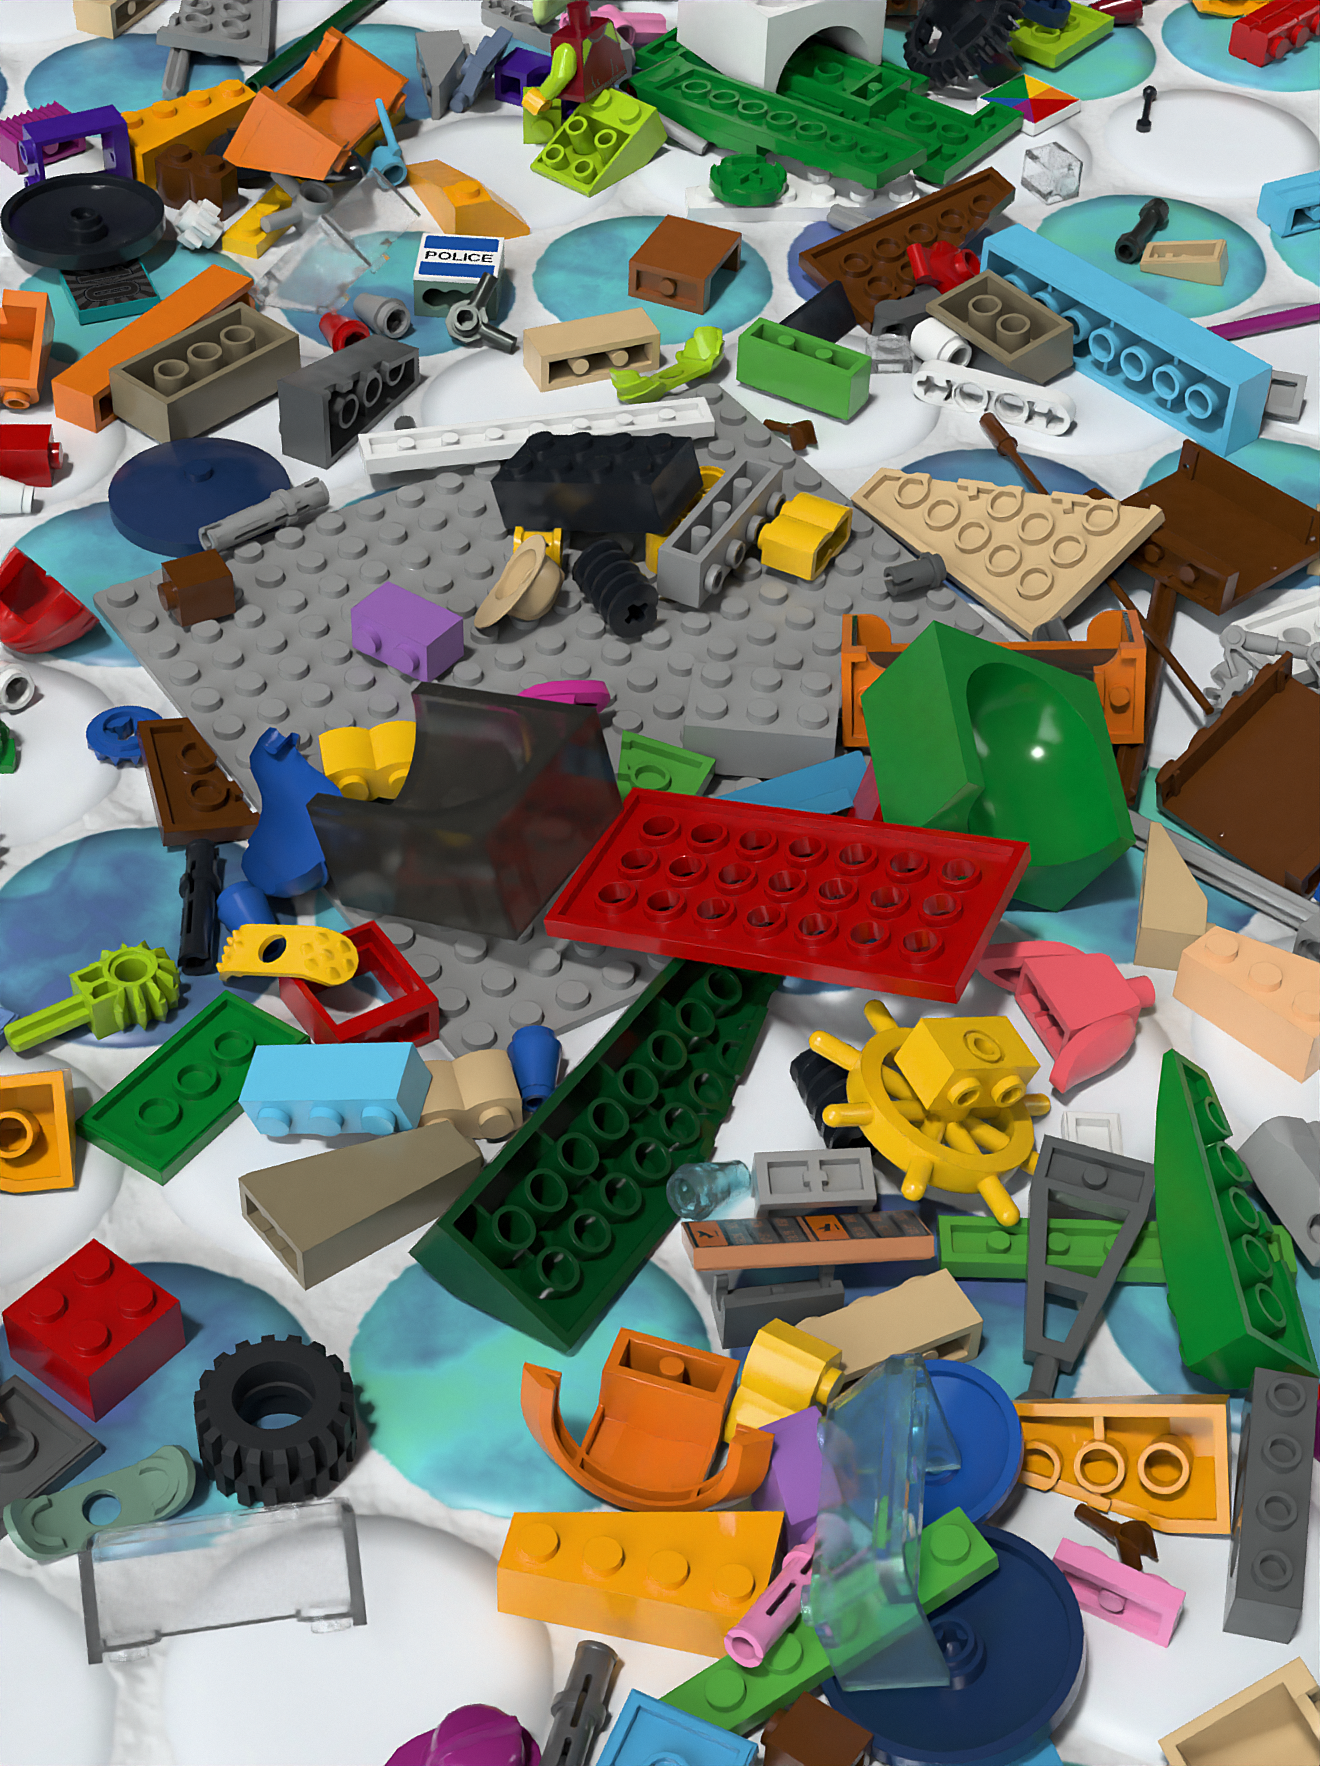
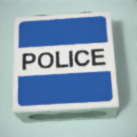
M423 233L413 275L414 316L446 318L454 303L466 299L470 300L483 273L487 272L499 279L485 306L488 319L497 321L504 282V237Z

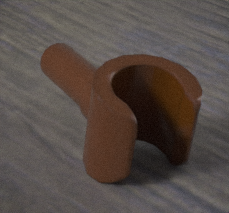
M766 419L763 422L769 430L789 436L793 451L803 450L806 448V445L818 443L811 420L799 421L793 424Z
M1080 1503L1076 1507L1074 1512L1076 1518L1105 1534L1108 1539L1115 1542L1120 1563L1141 1571L1143 1566L1140 1554H1146L1152 1558L1158 1557L1151 1526L1146 1521L1131 1520L1121 1524L1117 1521H1112L1084 1503Z

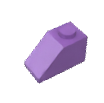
M816 1405L758 1428L759 1430L775 1434L767 1474L762 1484L752 1494L751 1504L755 1511H784L780 1548L783 1557L794 1546L805 1544L818 1529L825 1517L834 1515L846 1519L848 1500L822 1415Z

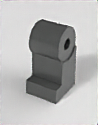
M924 284L915 287V294L900 300L889 299L877 303L874 309L873 342L880 347L891 349L910 346L914 328L920 322L933 317L926 312L925 304L942 294L933 286Z

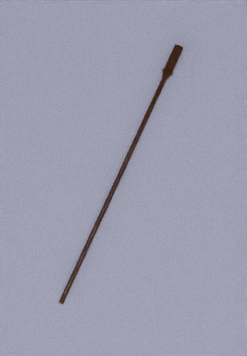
M993 413L983 414L979 424L996 445L998 453L1002 456H1008L1013 460L1038 494L1050 495L1018 454L1017 440L1009 435ZM1110 574L1104 580L1126 610H1137L1144 634L1205 714L1211 715L1214 712L1213 706Z

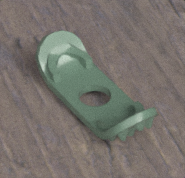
M164 1445L155 1453L134 1465L65 1490L38 1498H16L4 1507L3 1520L5 1528L16 1547L29 1558L35 1560H54L156 1524L181 1510L192 1498L195 1488L196 1470L188 1450L181 1445ZM98 1494H109L115 1497L121 1505L118 1517L106 1525L91 1524L84 1518L82 1513L87 1500Z

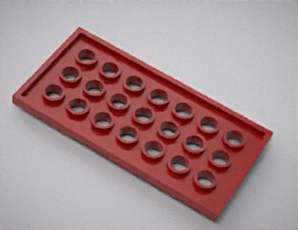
M633 787L543 921L547 936L958 1004L1031 861L1029 842ZM859 861H866L862 864L856 865ZM910 868L916 869L912 872H907ZM961 876H968L966 879L958 880ZM839 895H845V896H846V897H844V898L837 899V898L839 897ZM890 903H897V905L893 907L886 908L890 905ZM942 911L950 912L946 915L938 916ZM719 914H723L722 917L716 918ZM769 922L774 923L773 925L765 927ZM819 930L826 931L825 933L816 935L819 932ZM870 939H879L876 942L866 944ZM923 947L932 948L925 952H919Z

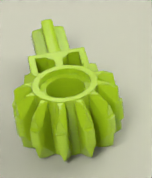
M145 940L136 947H127L122 941L119 950L115 952L102 950L98 962L91 963L88 967L69 974L73 996L7 1024L4 1027V1034L10 1048L14 1052H22L85 1023L98 1040L120 1030L123 1031L130 1024L138 1023L145 1030L149 1020L166 1021L168 1009L178 1007V999L180 997L179 984L181 983L179 969L175 966V961L170 960L164 947L151 950Z

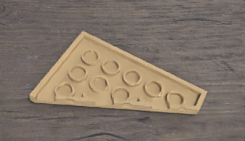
M883 467L850 497L854 506L919 557L924 552H930L932 555L939 554L944 560L947 571L946 577L1030 641H1032V633L1035 627L1058 616H1061L1062 620H1064L1166 520L1162 509L1152 504L1150 509L1121 505L1120 500L1104 498L1094 500L1087 495L1053 491L1052 495L1025 492L1021 486L1008 485L999 487L992 482L959 478L958 482L932 479L930 474L919 472L906 474L901 470Z

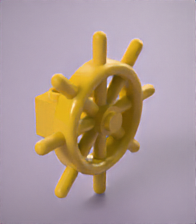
M874 999L865 1004L864 1015L873 1027L876 1035L870 1038L861 1052L823 1030H817L810 1035L809 1046L814 1052L849 1071L846 1081L848 1103L828 1105L822 1114L823 1121L829 1127L834 1128L859 1126L865 1137L885 1158L906 1172L901 1191L907 1200H920L925 1194L927 1185L953 1193L981 1194L1001 1225L1011 1227L1018 1223L1020 1211L1004 1188V1185L1013 1178L1019 1169L1032 1176L1034 1175L1039 1153L1032 1150L1034 1128L1030 1116L1046 1114L1050 1110L1051 1103L1049 1098L1042 1093L1025 1094L1026 1086L1041 1065L1007 1016L921 1018L914 1028L899 1027L883 1002ZM898 1066L903 1075L897 1073L889 1067ZM888 1094L897 1098L898 1101H891ZM980 1119H987L990 1125ZM948 1143L949 1146H950V1148L947 1147V1146H944V1145H942V1144ZM977 1145L990 1151L991 1154H982Z

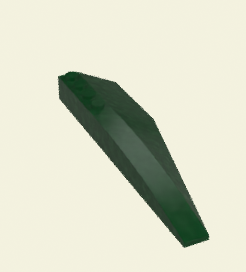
M719 914L716 918L722 917L723 914ZM769 922L765 927L773 925L774 923ZM672 957L408 1253L452 1294L561 1352H568L693 1198L699 1184L697 1180L702 1165L710 1157L716 1142L713 1138L720 1121L728 1112L733 1099L730 1096L736 1081L743 1075L769 1008H767V1004L772 993L777 990L782 975Z

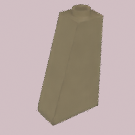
M448 1120L249 1172L238 1178L242 1217L306 1291L440 1217L481 1171V1167L484 1166L483 1154L471 1137H463Z

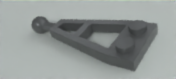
M1044 1134L1028 1194L1022 1359L1034 1362L1027 1391L1019 1394L1014 1400L1052 1399L1051 1396L1058 1370L1071 1372L1146 1221L1155 1185L1154 1164ZM1048 1200L1124 1221L1096 1278L1046 1264ZM1044 1292L1084 1303L1064 1343L1043 1337Z

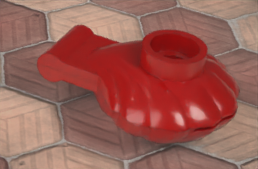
M945 240L934 242L929 249L922 247L920 243L912 244L906 248L916 283L931 285L942 295L980 273L981 262L974 252L970 249L961 250Z

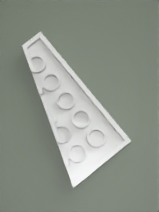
M803 166L787 169L786 193L779 200L760 206H739L724 202L714 196L709 188V184L685 188L687 219L696 222L827 221V215L834 204H840L872 219H876L920 199L913 170L887 183L883 188L867 189L861 183L847 178L835 177L831 172L818 167Z

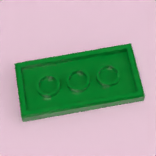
M225 990L75 1121L76 1133L79 1137L164 1186L244 1112L238 1101L256 1046L311 1044V1038L307 1034Z

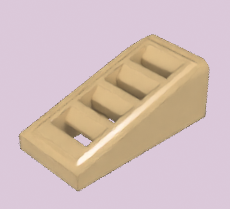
M1224 239L1148 242L1140 262V270L1201 284L1223 286L1229 268L1227 242Z

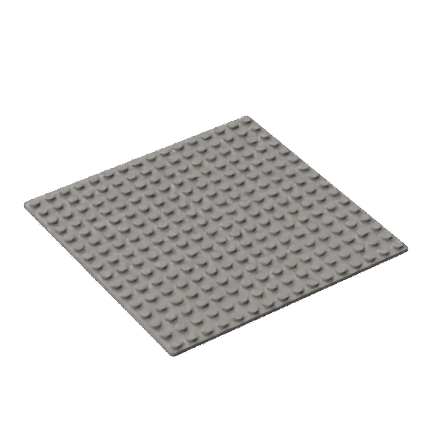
M702 384L697 388L659 400L669 401L705 397L715 420L714 436L700 437L692 440L699 467L715 466L726 472L742 453L784 466L782 493L786 495V501H792L800 492H806L853 508L849 539L842 550L835 557L830 558L823 572L813 581L761 564L762 550L758 549V544L753 543L745 552L739 567L736 569L732 568L724 577L718 592L715 594L711 593L699 608L684 605L659 595L656 606L657 619L653 627L643 635L634 638H621L613 633L610 626L603 620L601 614L588 601L584 592L572 580V568L582 552L591 544L603 539H613L621 544L624 552L629 554L632 561L639 567L641 573L646 575L649 583L654 585L657 590V574L650 571L645 563L646 533L563 531V561L561 569L565 574L564 582L548 613L538 619L528 621L505 614L491 626L478 629L474 625L476 613L500 579L508 561L513 555L515 529H505L490 482L508 460L503 459L485 461L480 464L468 465L450 472H444L436 477L412 485L402 486L398 490L371 499H364L357 504L333 512L323 513L316 518L292 526L282 527L277 531L252 540H245L218 552L233 574L236 612L181 627L173 612H166L163 609L159 599L157 585L163 583L162 569L125 583L112 585L93 595L95 608L181 716L189 718L217 756V761L232 780H235L260 815L262 811V798L250 770L249 756L260 736L269 727L276 728L286 738L291 732L299 734L301 738L298 751L312 767L323 774L319 735L342 727L371 729L391 721H413L420 723L428 762L430 790L412 798L386 799L377 797L363 804L348 806L350 809V830L341 860L326 885L319 889L351 929L374 920L439 1000V1039L455 1059L467 1053L486 1049H500L507 1052V1047L512 1042L513 1034L526 1026L539 1025L548 1027L556 1033L557 1037L628 1006L671 960L672 957L550 937L547 936L543 919L613 817L623 730L683 748L684 721L693 661L722 662L724 664L755 667L769 666L777 669L841 674L843 614H873L879 616L888 624L891 630V643H912L933 620L989 642H1011L942 581H940V585L937 588L932 589L924 586L901 593L898 596L890 595L884 581L893 579V577H884V569L889 566H896L916 560V558L870 517L854 506L846 496L718 384ZM525 529V531H535V532H553V531H554V530ZM387 581L463 617L464 656L429 684L402 673L398 669L364 654L352 646L351 608ZM841 677L834 758L860 751L863 754L866 766H868L871 759L870 747H842ZM565 680L604 681L611 696L610 702L601 713L591 721L578 727L571 769L587 783L593 794L591 803L582 813L552 810L530 805L509 794L500 786L492 785L487 780L485 757L459 755L458 738L460 727H488L494 702L499 699H512L520 692L534 685ZM1112 744L1114 756L1116 759L1119 744ZM1145 759L1140 779L1145 777L1148 772L1149 765ZM714 774L701 797L715 798L770 779ZM850 807L836 811L837 816L847 817Z

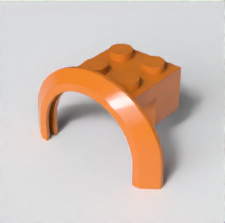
M621 1327L602 1370L598 1407L580 1447L568 1432L560 1412L562 1372L527 1362L523 1365L521 1408L527 1427L536 1442L560 1468L582 1487L608 1502L637 1512H712L734 1506L752 1495L762 1484L771 1461L775 1438L773 1433L737 1423L734 1437L730 1441L727 1464L717 1475L707 1480L722 1442V1431L729 1408L736 1394L741 1361Z

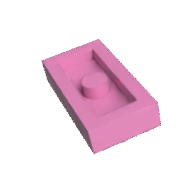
M1063 1537L1052 1561L1062 1571L1071 1585L1080 1609L1167 1648L1176 1630L1186 1592L1171 1586L1160 1576L1142 1573L1109 1558L1104 1552L1095 1547L1082 1546Z

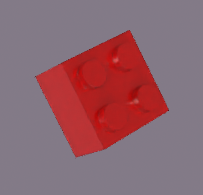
M94 1238L2 1312L11 1358L95 1423L186 1346L180 1300Z

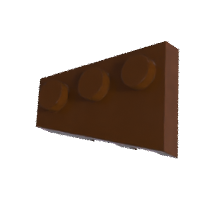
M189 718L137 721V740L163 847L187 845L194 839L200 838L209 839L214 842L249 839L258 826L260 814L258 811L253 813L243 800L244 792L235 780L229 781L218 767L217 756Z

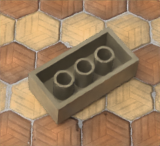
M240 301L108 369L113 413L162 444L193 438L278 392L277 380L301 369L299 334Z

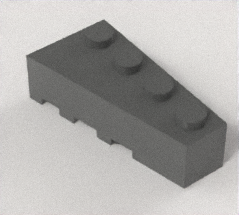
M373 334L278 379L279 433L281 434L282 454L325 470L330 468L358 442V434L368 433L420 385L419 348Z

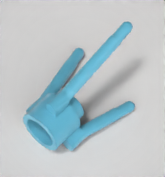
M377 98L375 104L388 146H384L380 140H376L374 142L376 149L371 153L370 161H366L354 149L351 151V156L358 157L360 167L367 177L376 176L382 186L390 188L397 186L405 179L407 168L400 158L402 150L396 142L381 98Z

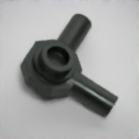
M484 272L470 300L466 299L454 303L445 319V324L450 337L466 345L483 339L511 353L516 345L517 337L491 325L485 310V306L499 281L498 278Z

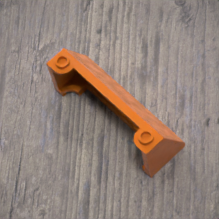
M332 26L324 34V39L317 52L313 50L304 67L277 92H274L266 85L258 91L222 157L239 167L323 181L333 170L337 173L341 172L352 154L351 151L381 122L375 104L377 98L382 99L387 114L389 112L397 114L408 96L402 91L409 79Z

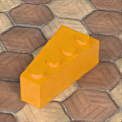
M238 79L225 80L215 87L205 90H193L188 92L186 96L170 101H157L152 106L141 110L120 113L127 122L133 179L157 191L154 160L156 156L174 144L186 145L204 156L209 144L216 137L226 133V128L240 126L257 94Z
M784 1511L514 1512L497 1566V1611L722 1659L728 1655L724 1644V1638L728 1631L737 1625L757 1601L758 1597L775 1579L780 1556Z

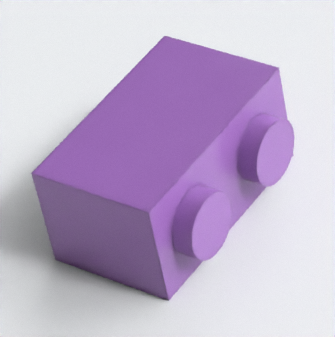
M389 581L385 582L351 608L353 648L426 684H429L464 656L463 617Z

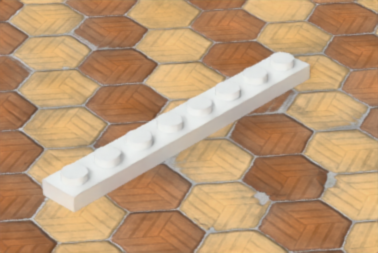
M705 397L358 434V445L365 474L387 475L396 471L432 470L440 466L476 465L485 461L510 459L523 446L529 436L541 431H549L553 435H572L578 432H589L591 435H613L626 432L630 433L631 436H653L659 433H669L672 436L691 437L692 440L700 437L714 436L715 420Z

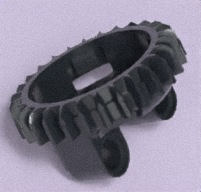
M925 0V7L916 11L917 19L909 23L912 30L905 33L907 41L903 44L905 51L903 58L911 71L930 77L929 86L931 88L936 84L940 88H944L947 82L953 87L956 85L959 77L966 82L969 76L977 75L988 88H996L1010 81L1023 69L1006 47L1008 46L1007 42L1013 40L1009 33L1018 30L1020 27L1016 20L1024 17L1021 8L1026 5V2L1024 0H983L980 2L976 0ZM935 26L942 34L935 52L930 55L924 48L925 45L929 44L934 31L933 27ZM954 44H956L960 48V50H957Z

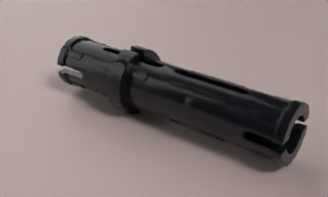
M203 838L194 839L186 846V870L179 882V894L183 899L177 966L178 968L181 967L183 973L190 976L204 975L212 968L215 902L221 894V880L217 876L220 849L219 847L215 848L216 843L214 841Z

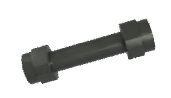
M1154 198L1146 203L1139 211L1140 220L1133 230L1119 237L1114 251L1120 261L1129 263L1139 257L1146 246L1144 240L1152 229L1161 227L1165 223L1169 214V206L1164 200Z

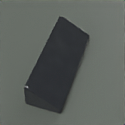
M835 280L778 324L835 344L854 329L857 322L842 282Z

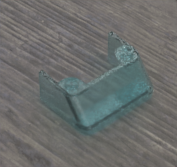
M919 1352L893 1354L834 1399L828 1406L827 1416H820L817 1422V1439L823 1458L811 1584H804L802 1586L801 1612L804 1624L807 1627H814L843 1691L950 1685V1671L919 1600L918 1584L925 1472L961 1469V1456L922 1355Z

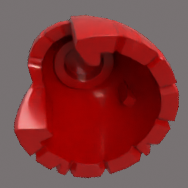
M16 546L10 549L0 565V642L24 654H41L77 640L100 622L98 617L51 575H46V571Z

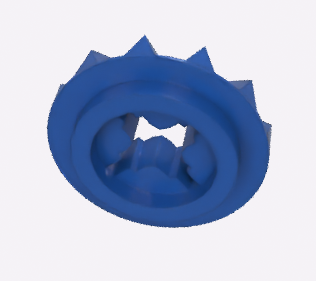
M119 706L108 709L98 714L89 723L86 729L88 749L94 750L97 760L111 759L115 766H118L123 761H131L137 765L139 758L142 757L136 735L137 721L163 718L155 711L141 706ZM134 730L135 736H130L128 740H124Z

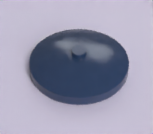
M212 437L175 440L140 452L118 469L108 489L111 519L119 533L134 545L159 555L181 558L205 551L198 535V530L201 527L220 521L229 515L270 498L272 492L278 489H290V480L285 468L276 458L253 445L231 439ZM282 524L279 526H275L271 529H268L265 532L256 535L248 540H252L254 538L277 531L282 526Z
M973 1523L997 1554L999 1568L821 1683L828 1706L874 1734L871 1756L890 1766H1005L1038 1747L1062 1723L1079 1693L1084 1677L1087 1646L1083 1619L1077 1598L1065 1575L1045 1553L1027 1540L1000 1528ZM930 1524L899 1532L874 1545L859 1556L842 1573L834 1586Z

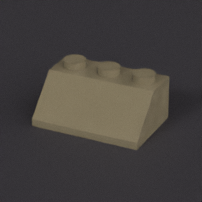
M990 269L925 304L926 312L1009 369L1041 384L1073 365L1074 325Z

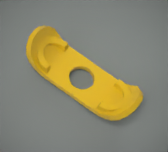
M244 924L238 930H233V937H227L228 945L223 947L224 954L221 956L223 963L216 964V968L220 973L219 980L228 982L232 975L236 977H242L243 975L295 977L332 987L340 986L353 977L357 970L359 959L357 949L351 940L339 932L328 928L306 925ZM276 939H286V948L283 954L273 962H263L262 957L265 948Z

